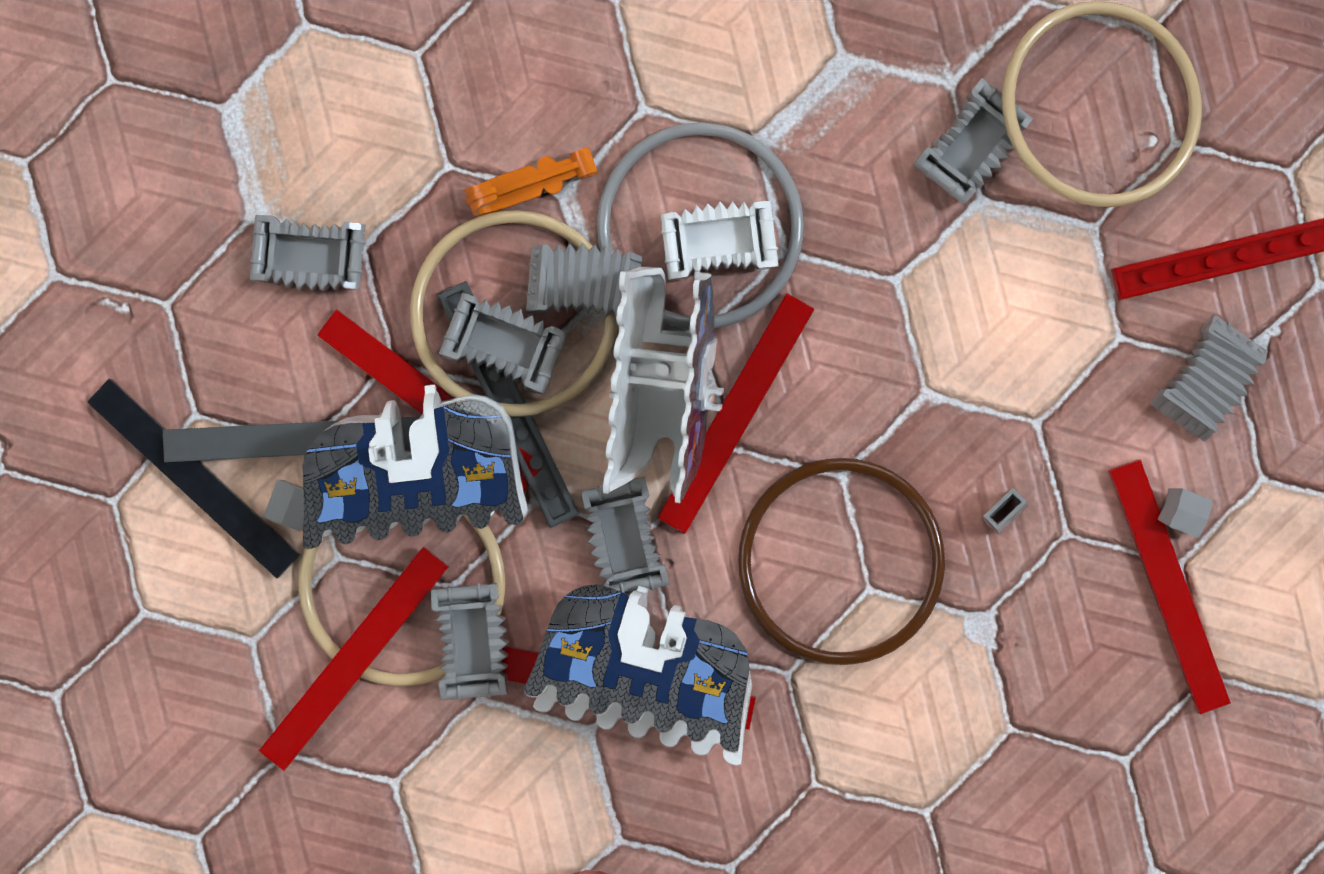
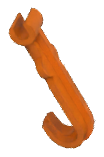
M589 147L574 151L570 154V158L555 162L549 156H544L539 159L537 169L528 165L464 189L466 195L465 202L470 207L472 215L482 216L538 198L544 189L549 194H558L563 188V181L578 177V179L588 178L598 174Z

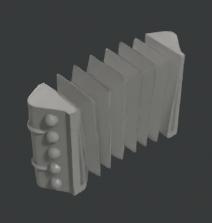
M983 78L968 94V102L966 101L962 105L963 110L957 115L958 118L953 120V127H949L946 130V134H941L938 138L939 140L936 139L932 143L933 148H926L913 164L925 174L926 178L929 177L947 191L949 196L952 195L963 205L977 191L976 187L981 188L984 185L983 179L989 180L992 178L991 171L997 172L1001 169L1000 162L1006 161L1008 159L1007 153H1011L1014 150L1003 119L1002 93L998 91L997 87L994 88ZM1015 104L1017 120L1022 132L1033 118L1024 112L1021 106Z
M255 215L254 231L252 232V257L249 262L251 264L249 280L265 283L273 281L278 286L284 282L285 286L290 289L295 284L300 291H304L307 286L313 292L318 288L323 292H327L330 286L336 291H339L341 286L347 290H360L361 274L363 273L361 264L363 260L362 251L366 243L364 241L366 225L344 222L340 228L333 223L330 229L324 224L320 229L319 226L314 224L310 229L304 223L300 226L295 221L291 223L287 219L281 223L278 218L272 215Z
M582 243L576 252L571 244L568 245L564 252L559 244L554 252L549 245L531 247V259L528 264L530 270L528 292L526 293V312L546 315L553 308L558 313L564 308L568 313L572 307L576 312L584 307L587 313L594 308L597 315L603 310L606 318L611 312L617 317L618 306L622 298V292L619 289L620 272L642 267V256L627 252L622 257L618 249L611 255L607 246L600 252L595 244L588 251Z
M462 293L460 301L454 309L455 312L446 335L443 336L444 341L438 354L456 364L465 358L468 366L474 360L478 367L485 362L486 370L495 366L497 374L504 371L506 378L512 375L513 383L521 380L524 390L544 394L549 379L552 378L551 374L559 353L562 351L561 348L567 333L553 326L544 329L543 320L534 325L533 314L524 319L522 309L512 313L510 305L501 309L499 301L490 307L487 299L479 305L477 297Z
M1215 314L1208 319L1200 330L1203 341L1195 342L1199 349H1191L1195 357L1187 358L1189 366L1180 367L1184 374H1174L1176 381H1167L1170 388L1159 389L1150 405L1162 412L1164 416H1168L1185 428L1188 433H1192L1203 442L1218 431L1216 423H1225L1223 414H1234L1231 406L1241 405L1238 397L1248 396L1243 385H1254L1249 375L1259 374L1254 366L1264 365L1267 361L1268 352L1256 344L1254 339H1249L1233 328L1230 323H1226Z
M645 477L633 479L609 492V494L603 493V486L581 491L584 508L591 512L585 519L593 522L586 529L594 534L587 543L595 546L591 555L598 558L593 565L602 568L598 576L606 578L603 586L613 588L628 595L634 590L637 591L638 586L654 590V588L670 585L666 565L657 561L661 554L654 552L657 545L650 543L655 537L647 534L652 526L646 523L651 516L646 514L650 508L644 505L649 497Z
M478 583L469 587L448 586V588L431 589L432 610L440 614L435 621L443 624L439 631L446 633L439 640L447 643L441 650L446 654L440 660L445 663L440 669L446 673L439 681L441 700H461L463 698L485 696L490 698L491 696L507 694V674L502 671L507 668L508 664L502 662V660L509 653L502 650V648L509 641L502 637V635L508 629L500 625L506 618L497 614L503 607L495 603L500 597L497 583L490 585Z

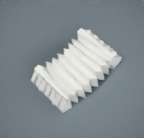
M733 201L728 209L721 202L718 203L715 209L707 203L703 211L696 205L692 214L684 209L681 217L676 212L660 215L662 222L661 234L663 235L666 259L664 263L668 271V280L688 279L692 270L700 272L702 268L708 272L711 265L716 271L720 264L726 269L731 265L738 269L742 265L745 270L751 264L758 271L779 267L778 247H776L773 223L775 219L772 215L771 201L754 202L750 208L743 202L739 209Z

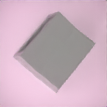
M277 479L263 518L301 531L304 523L303 487L286 480Z
M1012 488L982 519L995 533L1000 534L1029 505ZM1013 498L1019 505L997 524L992 518Z
M1169 488L1165 505L1157 520L1171 528L1200 538L1209 519L1213 500L1183 488Z

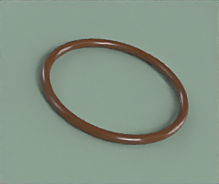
M851 458L824 459L805 464L790 471L772 484L759 498L746 520L740 539L738 553L739 579L744 598L751 613L764 631L788 651L814 662L832 665H853L869 662L895 651L910 640L925 624L938 601L945 573V549L938 522L931 508L920 493L901 476L869 461ZM830 471H852L867 474L897 489L908 499L920 515L926 527L932 550V573L929 587L914 617L903 629L888 640L876 646L853 652H831L816 649L795 640L775 624L763 608L757 596L751 572V552L754 536L763 515L779 495L795 483L807 477Z

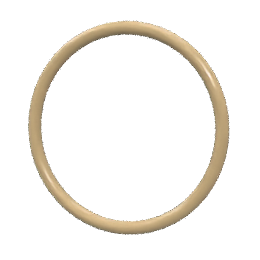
M1090 1L1060 8L1042 18L1027 31L1012 53L1006 68L1002 88V111L1006 131L1016 154L1028 171L1045 187L1068 200L1083 205L1118 207L1137 203L1151 197L1170 184L1181 172L1192 155L1198 140L1202 119V99L1197 75L1187 53L1178 40L1163 25L1149 15L1123 4ZM1082 15H1110L1141 26L1167 48L1177 63L1185 82L1189 115L1185 137L1177 155L1158 177L1144 186L1128 192L1097 194L1074 188L1062 182L1047 171L1032 154L1023 138L1017 120L1015 107L1016 83L1019 70L1027 53L1034 43L1052 27L1065 20Z
M520 210L499 211L478 216L461 224L435 245L423 262L414 282L410 302V325L414 344L422 363L437 384L449 395L457 398L474 394L463 389L444 372L433 356L425 335L423 323L424 296L430 277L442 257L466 236L493 225L521 223L542 227L562 236L577 249L583 243L589 251L592 245L580 233L563 222L543 214ZM611 312L607 318L605 316L604 332L598 351L590 365L576 381L559 393L536 402L524 404L499 403L504 407L509 417H525L548 412L566 404L582 393L596 379L610 356L618 327L614 314Z
M463 514V517L471 524L469 517ZM488 525L482 529L473 526L484 543L489 556L492 584L497 583L500 597L495 603L503 606L505 570L500 548ZM319 546L312 549L304 548L299 569L300 604L313 637L323 651L333 659L340 648L331 640L320 623L315 610L311 589L313 563ZM442 665L415 673H389L368 667L360 678L382 685L415 686L437 681L443 678L446 673L440 669Z

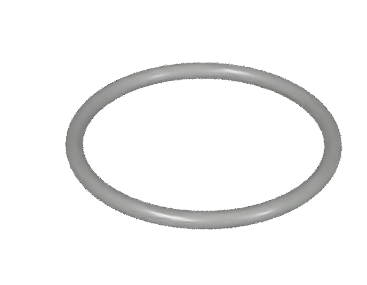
M701 122L685 123L671 126L646 137L628 151L616 165L606 182L599 202L597 213L598 245L600 252L607 246L610 254L614 253L610 238V214L615 194L630 168L653 148L673 139L702 135L733 141L755 153L773 171L787 198L791 219L789 247L779 272L768 287L744 306L724 314L715 315V329L738 323L756 314L767 306L784 288L796 267L801 252L804 233L803 209L799 193L790 173L780 159L762 142L747 133L726 125ZM664 309L663 323L690 329L691 316L677 314Z

